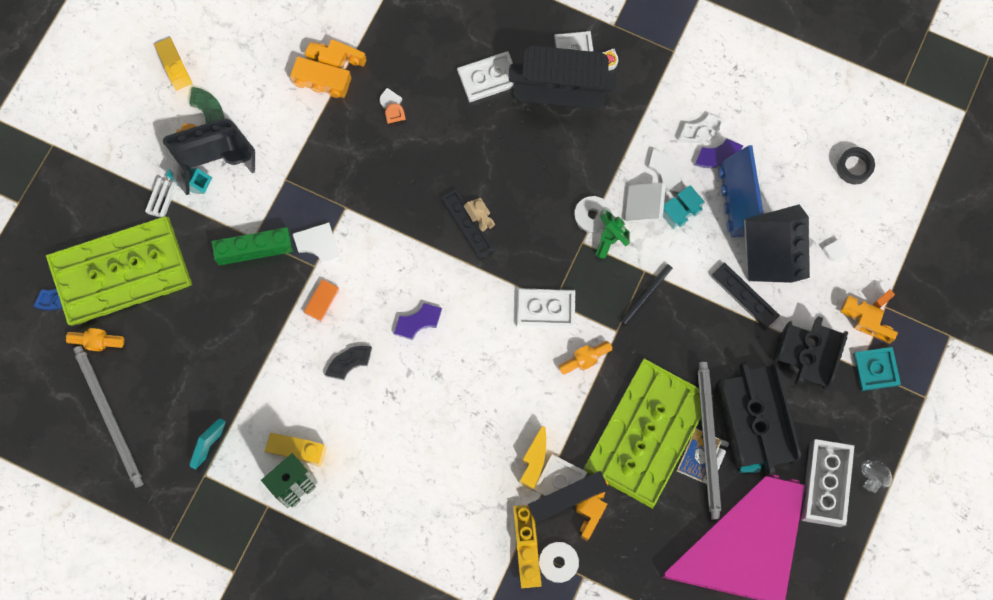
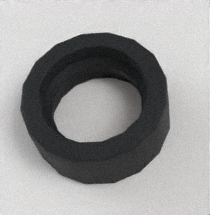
M852 147L846 150L837 164V171L841 179L853 185L866 182L875 169L874 157L869 151L861 147ZM852 156L861 158L867 166L866 172L862 175L850 173L845 166L846 160Z

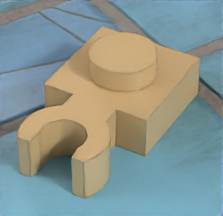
M481 198L467 202L464 205L473 222H479V228L482 232L487 228L492 229L495 225L494 221L488 217L490 212Z

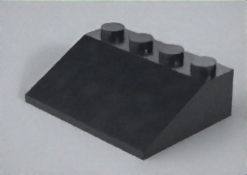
M800 204L744 219L748 281L793 283L810 278L809 216Z

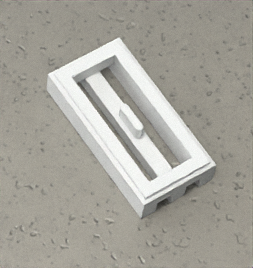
M162 178L157 179L145 210L146 214L160 218L166 216L177 187L175 182L162 180ZM169 186L170 189L168 191L162 210L160 213H158L167 187ZM158 194H159L158 200H157L156 205H155V207H154L155 201H156L157 196H158Z

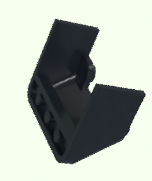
M219 119L163 138V149L172 176L186 195L190 194L189 179L192 177L190 168L223 158L226 163L231 165L244 163L251 173H255V149L233 121L229 119Z

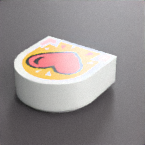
M615 49L603 52L609 59L608 70L615 69L618 64V56Z

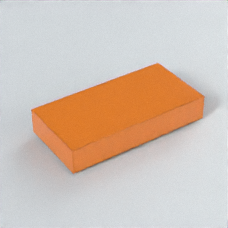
M322 279L304 310V314L321 322L340 290L339 287Z

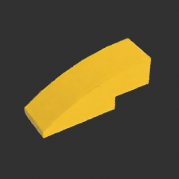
M544 426L539 430L522 461L528 467L519 483L532 491L539 480L546 454L547 438L546 427Z

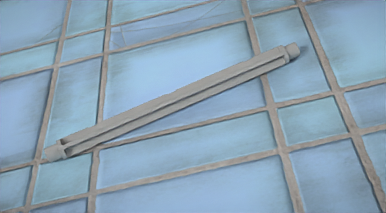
M77 346L73 349L76 354L75 358L80 365L124 463L130 481L133 482L135 488L140 487L144 484L141 479L142 475L139 473L89 362L87 353L84 352L82 346Z
M699 362L698 380L709 512H711V520H720L721 501L710 370L708 369L707 362Z

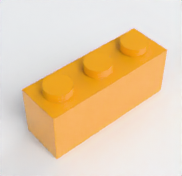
M298 56L290 75L295 86L299 88L307 87L317 93L325 92L334 98H345L351 81V74L348 70Z

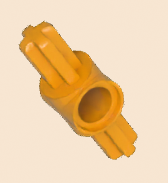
M89 328L84 333L68 332L66 342L82 344L85 349L91 351H103L106 347L122 348L124 337L107 335L104 330Z
M604 341L593 348L589 345L583 346L573 353V358L558 366L559 370L563 375L577 368L586 370L597 363L598 357L612 351V346L609 341Z

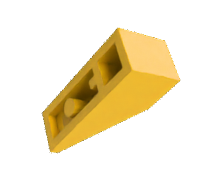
M169 37L155 43L154 46L175 90L177 91L193 84L172 38Z
M270 433L264 452L285 458L293 453L300 462L321 467L327 448L323 444L309 440Z

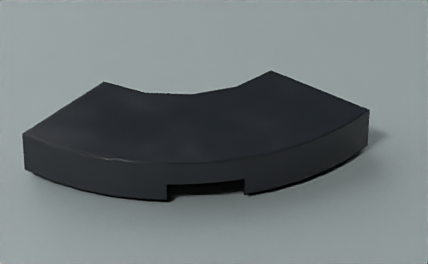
M356 346L337 355L328 366L325 376L344 381L347 374L354 368L360 366L368 367L372 347Z

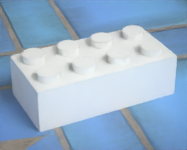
M817 439L809 443L801 521L835 527L846 525L854 455L853 445Z

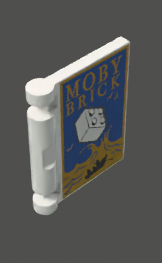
M695 428L677 472L707 485L703 431ZM715 437L719 470L726 453L719 446L721 444L724 447H728L730 443Z

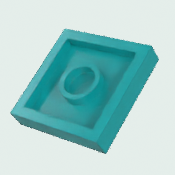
M893 347L853 353L861 391L901 385Z

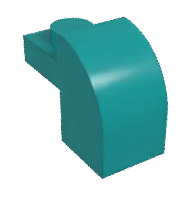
M168 166L164 176L177 183ZM190 168L192 171V177L189 179L190 192L205 194L213 177L198 168Z

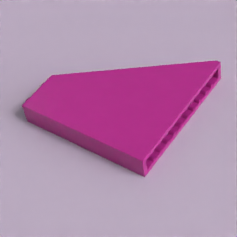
M777 475L764 477L663 573L662 578L755 600H785L805 485L800 484V481L788 479V481L780 480V476Z

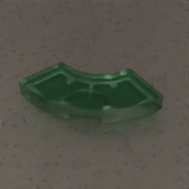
M191 88L189 104L191 107L198 108L204 113L205 123L225 119L220 103L212 94L200 88Z

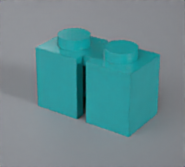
M691 185L678 193V198L673 197L664 204L663 218L673 229L677 226H684L689 221L688 217L692 215L695 217L703 210L702 207L705 201Z

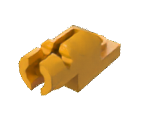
M333 39L328 46L311 41L305 51L306 59L318 60L319 63L341 69L347 60L355 66L360 65L364 67L366 63L364 52Z
M848 295L843 302L840 312L853 320L858 319L854 329L889 344L896 339L898 332L893 331V328L890 326L880 325L884 311L865 301L858 305V298Z
M605 492L576 505V512L589 519V522L584 521L579 530L582 532L581 538L586 541L589 540L607 506V503L601 501L604 498Z

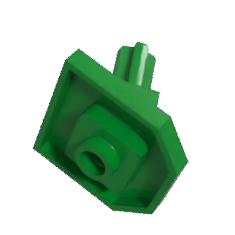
M604 208L600 212V218L605 227L595 254L599 258L605 259L611 244L613 245L618 240L625 247L630 244V231L624 226L625 223L619 216L615 217Z

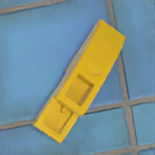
M528 505L513 506L521 588L541 587L535 519Z

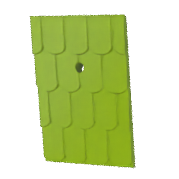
M166 216L46 255L67 323L71 326L192 285L170 219Z
M643 359L583 470L589 474L601 471L604 479L612 487L653 509L701 419L699 388Z

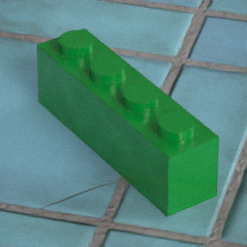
M288 227L212 241L214 259L218 266L293 252L291 234Z

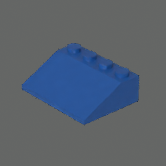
M748 145L722 162L721 167L718 168L719 178L723 182L721 194L725 196L726 201L724 203V213L728 214L726 226L727 231L731 233V238L745 236L744 219L764 214L753 145Z

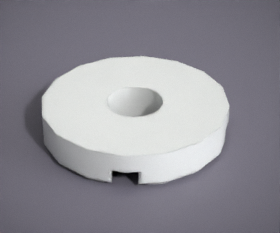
M596 196L582 199L577 204L574 212L577 226L591 234L603 231L605 224L600 218V212L604 208L611 212L609 204L604 199ZM590 211L597 212L598 217L596 219L589 218L588 213Z
M555 542L543 549L539 557V567L546 579L562 583L570 580L576 574L579 567V558L576 551L570 545L563 542ZM554 558H563L564 566L556 568L553 564Z

